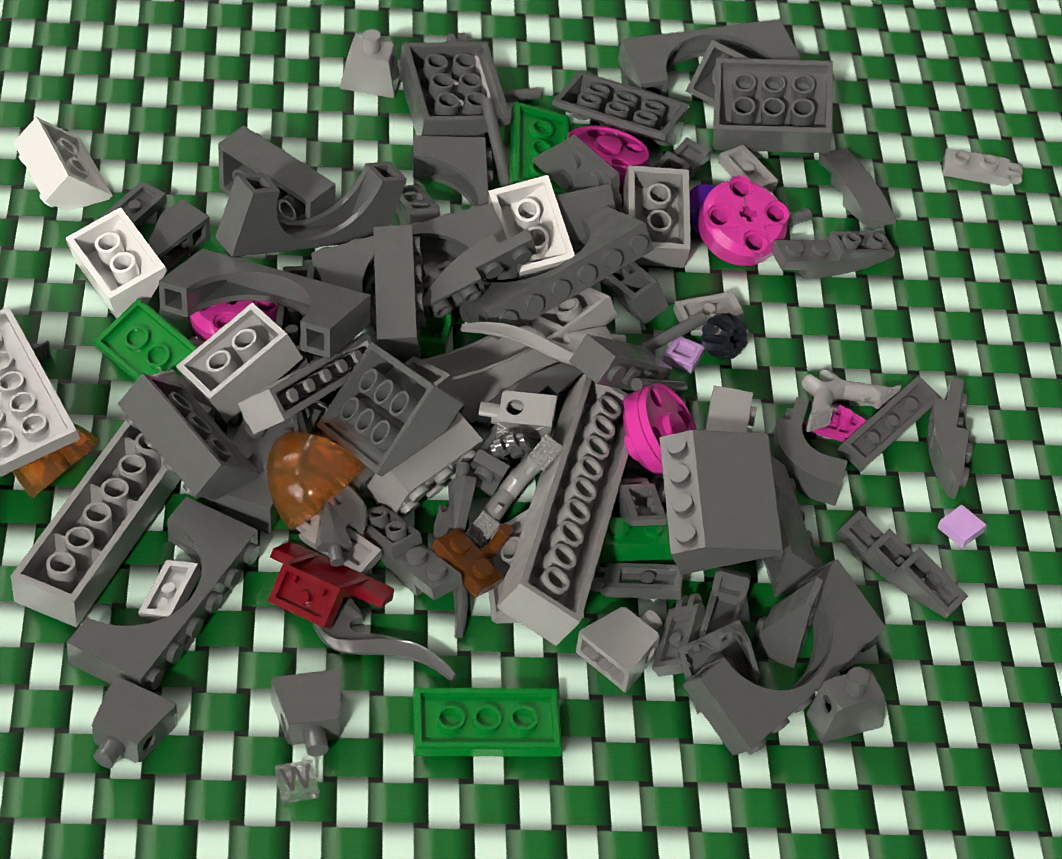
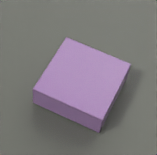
M679 337L672 341L664 353L663 362L691 374L704 355L705 348L701 344L684 337Z
M960 505L941 519L937 528L961 548H964L984 533L986 524L963 505Z

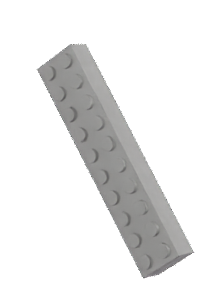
M585 374L567 392L552 437L564 448L545 471H541L496 607L555 646L581 622L629 454L624 442L626 434L623 423V398L628 394L619 388L596 384Z

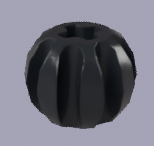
M731 313L715 314L702 327V345L709 355L717 359H733L742 353L743 348L747 347L748 329L741 318Z

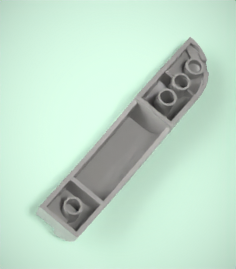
M589 287L520 328L562 343L565 333L607 326L618 316L611 297ZM490 335L441 355L423 360L413 356L405 362L409 367L452 397L457 395L465 404L461 415L469 424L478 420L481 401L488 402L515 383L536 372L561 363L517 341L503 337L497 340ZM341 446L342 450H343L348 456H350V457L353 456L351 453H349L346 449H344V448Z

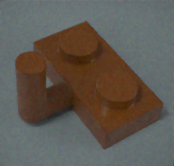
M507 523L501 524L490 542L478 549L459 527L436 538L431 548L441 559L461 573L463 585L474 598H477L498 587L504 579L489 562V559L500 552L513 533V528Z

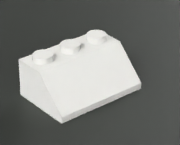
M36 117L15 140L14 145L20 154L19 159L26 165L30 173L29 178L41 193L40 198L46 205L52 208L56 206L65 211H71L109 200L113 196L80 137Z
M548 175L489 191V203L493 204L507 239L528 229L534 240L537 253L532 255L528 261L517 264V279L514 281L548 272L575 256Z
M121 207L65 238L75 262L116 319L138 298L148 304L159 285V280L164 277L167 271L164 264Z

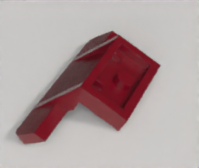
M282 544L273 548L270 558L283 563L267 601L324 628L331 629L344 596H355L379 608L384 607L393 600L394 589L391 586L347 566H331L329 558L298 544Z

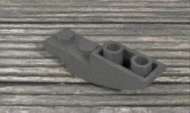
M528 229L498 243L492 233L453 260L436 278L423 298L424 310L428 321L448 315L453 308L463 303L474 302L481 294L486 292L483 280L495 278L504 269L514 264H522L528 261L532 255L536 254L534 240Z
M832 231L827 240H774L771 252L781 270H799L803 279L825 278L855 272L892 258L895 254L884 232Z
M955 378L950 380L945 400L934 399L927 427L928 450L934 472L947 496L953 499L956 498L959 486L966 487L970 469L964 467V464L969 463L973 450V444L968 443L970 430L962 428L964 418L958 417L959 413L964 412L967 401V394H962L964 380Z
M383 504L368 510V520L363 536L381 549L383 556L381 560L416 596L424 592L431 599L436 600L463 585L461 573L423 545L421 533Z

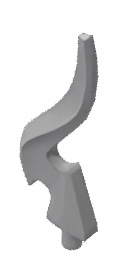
M473 322L465 323L461 326L462 332L482 333L508 338L570 366H574L569 360L586 334L626 343L625 335L610 334L606 326L565 333L562 343L505 323Z

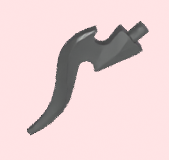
M299 411L294 415V432L298 451L308 468L339 503V505H333L326 501L321 507L315 545L316 551L328 552L331 566H340L344 563L342 552H348L352 546L346 528H353L362 536L368 520L367 507L358 491L319 454L308 435L302 412Z
M456 463L455 479L448 483L449 506L439 505L434 523V541L436 538L459 527L462 531H465L477 479L469 476V463ZM464 585L453 590L455 607L454 638L457 639L463 638L467 617L468 589Z
M344 596L331 629L313 623V627L321 641L336 651L347 654L387 655L407 658L436 670L450 681L456 679L454 671L439 656L421 644L402 638L353 631L351 629L352 626L363 623V614L351 597Z

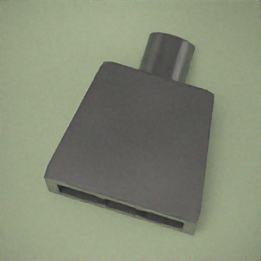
M853 667L849 670L848 674L827 679L822 683L806 715L820 743H825L883 727L885 696L871 670Z
M340 669L271 677V702L287 743L291 745L305 743L306 752L312 757L326 754L329 750L327 740H334L340 737Z
M115 676L93 719V740L99 746L94 753V759L106 768H112L120 756L134 763L142 762L178 725L177 703Z

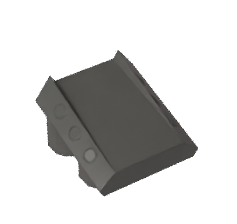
M740 620L677 649L686 682L706 664L725 658L741 676L759 686L761 676L751 642ZM691 698L696 713H701L700 709Z

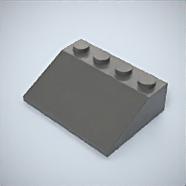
M487 42L402 44L399 74L416 135L476 137L488 132L481 103L483 99L493 98L499 127L510 124L511 117Z
M716 58L712 150H730L744 144L749 151L830 153L832 138L833 61Z
M580 70L552 102V106L572 114L573 117L579 120L589 119L599 122L603 127L618 128L627 131L628 134L634 137L650 138L663 146H674L680 139L689 107L687 103Z
M371 342L316 426L373 472L382 477L444 434L449 425L456 419L463 403L392 354Z
M690 430L659 437L671 555L682 575L784 554L768 433Z

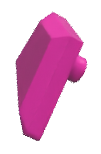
M838 405L836 406V412L832 413L830 425L811 431L812 433L844 442L867 422V420L853 413L851 409ZM808 420L803 422V430L807 429Z

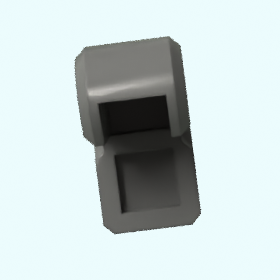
M724 566L717 568L698 639L741 619L751 581L749 573Z

